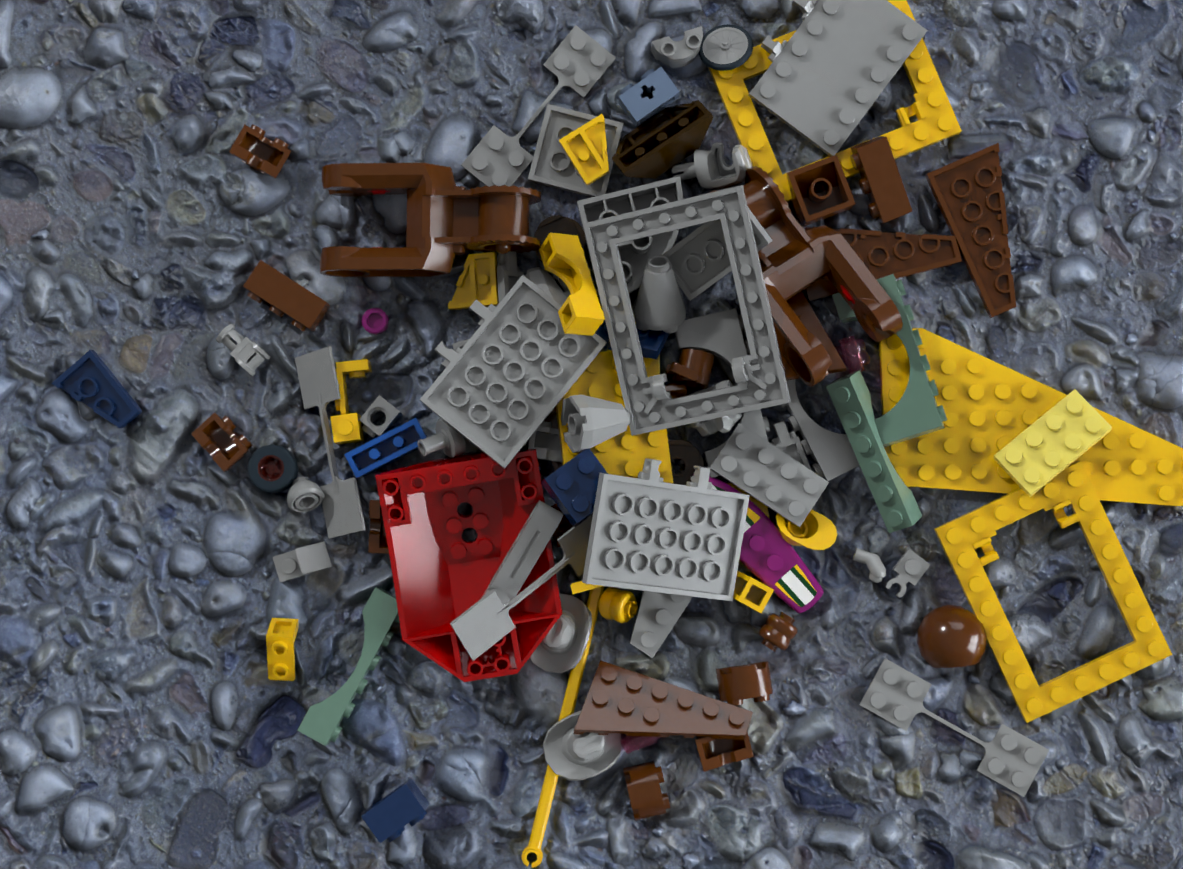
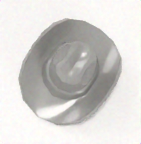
M560 594L562 615L530 656L533 664L547 672L564 673L574 669L585 651L590 636L592 616L586 604L573 595Z
M581 711L556 722L547 731L543 742L545 761L555 774L569 781H580L594 777L613 766L621 755L622 738L620 733L598 735V733L584 732L583 734H574Z

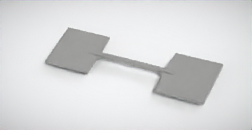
M575 25L543 64L559 81L552 93L516 136H507L493 125L461 166L486 186H512L533 161V156L519 144V139L562 87L568 86L584 98L616 57Z
M328 346L296 357L295 362L304 409L315 406L319 407L333 480L330 484L320 486L324 493L322 507L328 539L366 529L356 477L342 480L338 475L326 407L329 402L341 399L332 348Z
M593 512L557 539L564 552L562 560L507 603H501L496 592L492 590L450 623L473 661L515 628L509 616L511 608L567 564L572 566L577 577L584 573Z
M884 658L861 700L860 706L907 731L917 713L922 712L984 747L985 755L976 771L1025 797L1049 749L1004 724H1001L992 741L984 742L925 709L923 700L932 684Z

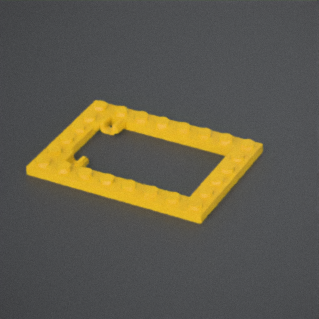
M887 0L915 21L907 0ZM796 30L772 39V41H779L780 44L784 40L788 42ZM923 38L903 63L915 94L913 96L916 102L895 111L901 123V128L881 135L887 137L894 159L960 134L962 131ZM760 44L753 47L749 59L735 69L719 71L708 68L740 145H743L748 150L752 166L760 167L763 171L767 172L768 176L778 185L779 190L784 195V199L789 202L792 201L787 173L782 175L744 83L747 79L765 73L772 64L768 59L770 53L764 50ZM916 115L918 121L910 123L909 117ZM852 147L835 154L838 156L846 179L859 174V170L854 169L850 159V155L853 154Z
M1081 461L1066 467L1031 497L1019 488L934 528L974 615L983 623L987 636L986 641L1026 723L1172 655ZM1070 505L1073 514L1067 516L1063 508ZM1041 509H1044L1045 512L1051 509L1061 529L1078 522L1134 641L1038 685L983 566L999 559L990 539L997 535L996 530ZM981 547L984 555L978 558L975 549Z

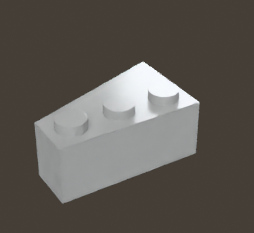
M643 591L630 644L653 658L687 607L692 596Z

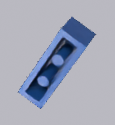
M414 418L344 455L355 477L361 479L418 450L417 442L420 439L427 438V435L419 419Z

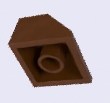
M837 155L787 173L792 203L802 227L848 211L856 204Z

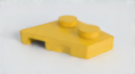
M603 114L559 139L560 145L586 186L609 173Z
M495 252L468 254L464 264V271L459 276L456 284L457 288L452 301L448 303V309H468L476 299L485 307H488L490 304L494 306L499 304L497 256Z

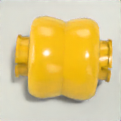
M616 587L607 588L601 593L597 601L600 615L605 619L615 620L618 623H627L636 615L638 610L635 595L630 591H621Z

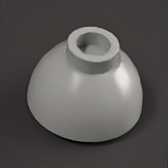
M306 477L296 478L287 495L288 507L296 512L311 511L317 508L324 500L322 489L318 484L308 480Z

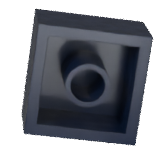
M585 449L541 482L572 526L593 512L599 473L608 474L590 449Z
M410 778L367 809L361 817L379 843L386 839L390 843L402 834L406 824L409 823L412 827L425 817L429 802L413 779Z

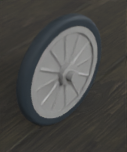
M731 24L720 25L712 28L703 36L698 52L699 57L706 66L719 71L732 70L741 66L749 59L753 51V40L751 35L740 26Z

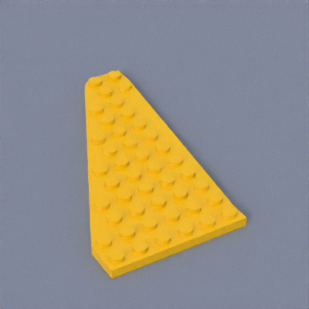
M912 328L919 331L923 344L918 347L921 356L926 354L931 370L926 372L929 381L935 380L939 395L935 396L937 406L943 405L947 420L943 421L944 429L884 447L897 474L907 487L1009 494L1019 489V485L993 459L994 455L1067 395L928 330ZM896 334L879 341L882 416L899 402L909 381L910 363L908 353L902 340ZM1093 407L1112 426V430L1071 464L1077 461L1082 462L1099 500L1183 506V448Z

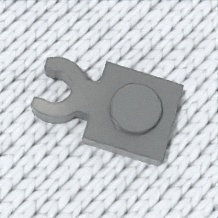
M910 548L907 549L892 569L898 575L895 578L889 579L885 583V588L889 589L892 584L897 583L900 589L895 596L898 598L902 597L906 592V584L909 582L915 586L930 564Z

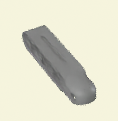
M539 500L481 599L492 590L496 592L501 603L509 602L518 594L558 527L563 513Z

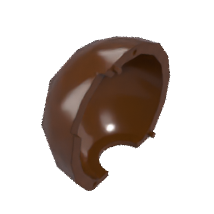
M945 605L933 609L923 618L918 628L917 645L920 654L929 666L933 668L975 665L980 661L986 650L987 636L983 623L972 612L961 606Z

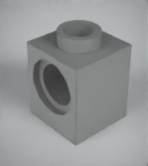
M379 395L359 420L364 423L362 429L374 438L376 435L380 436L388 432L402 413ZM377 412H384L386 415V421L383 425L376 426L373 423V416Z

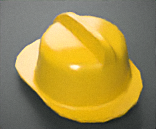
M812 509L800 527H797L778 513L776 515L780 533L790 545L804 546L812 550H825L830 548L836 541L837 530L833 522Z

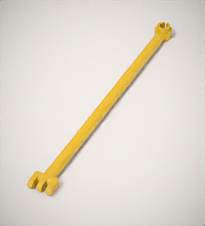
M605 586L591 589L589 592L586 606L592 616L590 636L581 660L574 669L570 670L558 721L574 714L599 611L597 601L601 593H603ZM547 765L529 843L522 851L521 856L522 862L528 867L530 861L527 859V855L531 852L537 855V859L532 862V868L537 867L542 862L543 852L541 846L559 776L553 772L549 765Z

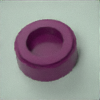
M370 308L362 316V325L368 333L379 335L388 328L389 318L382 309Z

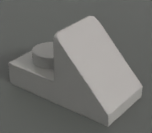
M325 541L296 548L293 551L273 557L280 582L332 567Z

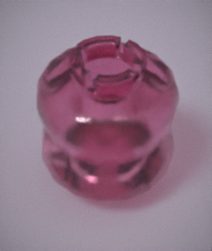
M854 335L838 340L840 345L835 347L846 366V371H849V373L858 370L861 372L866 371L864 365L870 363L865 341L863 339L855 340Z

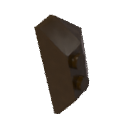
M699 100L692 101L691 104L667 107L625 135L617 148L616 154L613 155L612 161L625 177L656 179L700 148L713 120V116Z

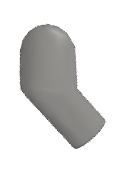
M859 548L855 549L852 560L867 565L870 571L869 579L872 582H881L883 577L886 576V568L880 557Z

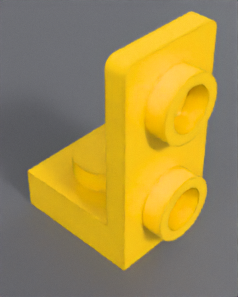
M368 359L336 362L335 370L341 399L335 400L336 411L341 412V415L349 414L346 375H349L351 379L366 377L365 373L372 372L371 362Z
M271 619L266 634L269 680H295L294 642L299 629L298 619Z

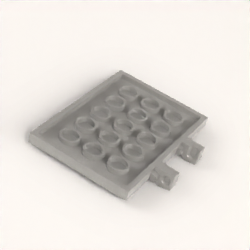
M794 0L792 6L797 5L801 8L803 13L801 19L803 22L788 42L786 40L782 44L779 41L774 42L770 39L769 35L764 39L761 47L770 53L768 59L772 64L748 96L830 157L834 156L928 31L887 0Z
M524 275L520 277L496 307L490 304L487 308L477 299L473 302L469 310L474 311L479 316V319H481L478 323L480 327L463 348L458 347L456 351L445 346L443 341L440 342L435 348V352L445 359L441 364L445 369L420 399V402L504 469L607 344L596 333L593 336L564 333L558 314L562 306Z
M645 458L643 470L639 472L638 478L599 473L582 579L583 583L733 601L750 495L712 489V482H708L710 468L693 466L695 469L694 475L691 477V482L687 481L686 485L663 482V478L660 477L658 471L659 464L662 461Z

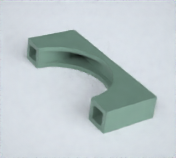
M894 274L877 279V281L892 299L901 315L903 327L895 334L902 340L907 350L910 375L907 388L899 402L889 412L875 419L884 447L944 429L943 421L947 420L943 405L937 406L935 396L939 395L935 380L929 381L926 372L931 370L926 354L921 356L918 347L923 344L918 329L913 330L910 323L911 320H914L910 304H904L902 298L903 295H906L901 279L897 281ZM840 293L833 294L840 320L843 323L858 321L854 311Z

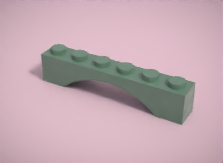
M858 370L837 378L828 384L826 388L888 532L892 533L913 526L922 517L921 511L912 491L899 477L884 449L874 419L871 394L861 371Z
M375 587L362 611L364 619V644L355 670L336 693L324 701L310 706L297 730L324 746L328 745L330 741L336 742L343 729L339 727L343 717L348 719L355 707L352 701L356 693L361 695L368 683V680L365 679L368 671H374L381 659L378 653L382 646L387 647L394 635L391 629L395 622L400 624L396 597L379 587Z

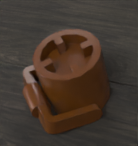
M682 349L678 363L672 362V364L667 366L665 371L667 378L681 385L686 384L689 389H707L709 387L714 355L701 350Z

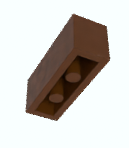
M879 136L852 147L853 154L850 155V159L854 169L859 170L862 178L859 180V185L863 194L868 195L870 201L868 210L872 219L885 223L913 212L887 137Z
M262 260L259 261L243 285L249 291L248 297L259 304L263 300L271 305L270 311L281 318L285 314L293 319L291 324L303 332L307 328L314 332L330 308L326 301Z

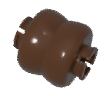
M780 612L779 616L771 613L767 618L766 624L759 630V635L764 638L761 643L776 652L777 648L785 651L789 647L791 639L798 632V629L792 625L795 620L783 612Z

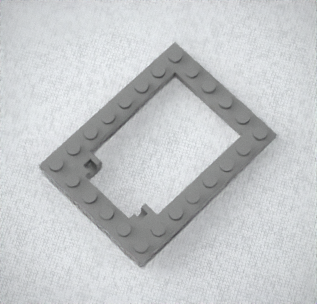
M743 185L583 223L625 409L630 414L629 427L631 436L791 402ZM721 220L751 355L732 359V372L738 385L672 399L670 391L666 392L665 390L666 374L647 376L617 244Z

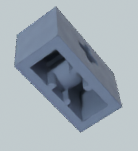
M662 67L656 71L653 68L648 70L641 76L642 80L636 85L631 83L620 91L621 95L618 96V104L636 128L679 98V90ZM645 91L647 94L652 92V98H642L643 92Z

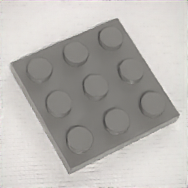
M547 104L528 181L589 197L606 194L614 164L612 157L616 154L624 123L604 118L609 173L586 186L560 145L559 139L597 116Z

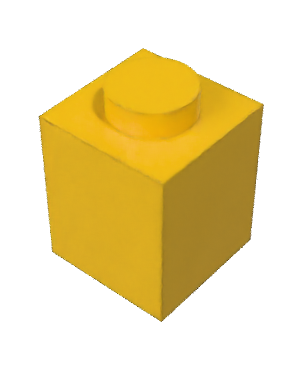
M350 413L330 416L335 444L341 445L364 441L362 422L359 420L361 418L360 414Z

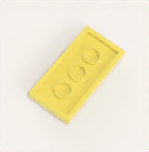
M1074 389L996 453L993 459L1031 497L1112 430V426Z

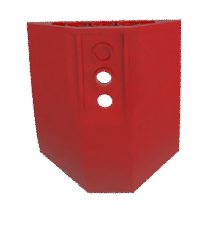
M536 449L520 450L505 469L484 452L453 458L431 460L376 474L402 640L463 682L518 674L562 615L556 574L509 610V616L515 628L474 661L470 658L450 623L481 599L539 500L545 503ZM463 502L471 504L473 507L472 513L469 515L460 514L457 509L459 504ZM466 528L476 530L477 538L473 542H467L462 538V532ZM551 538L518 594L555 566Z

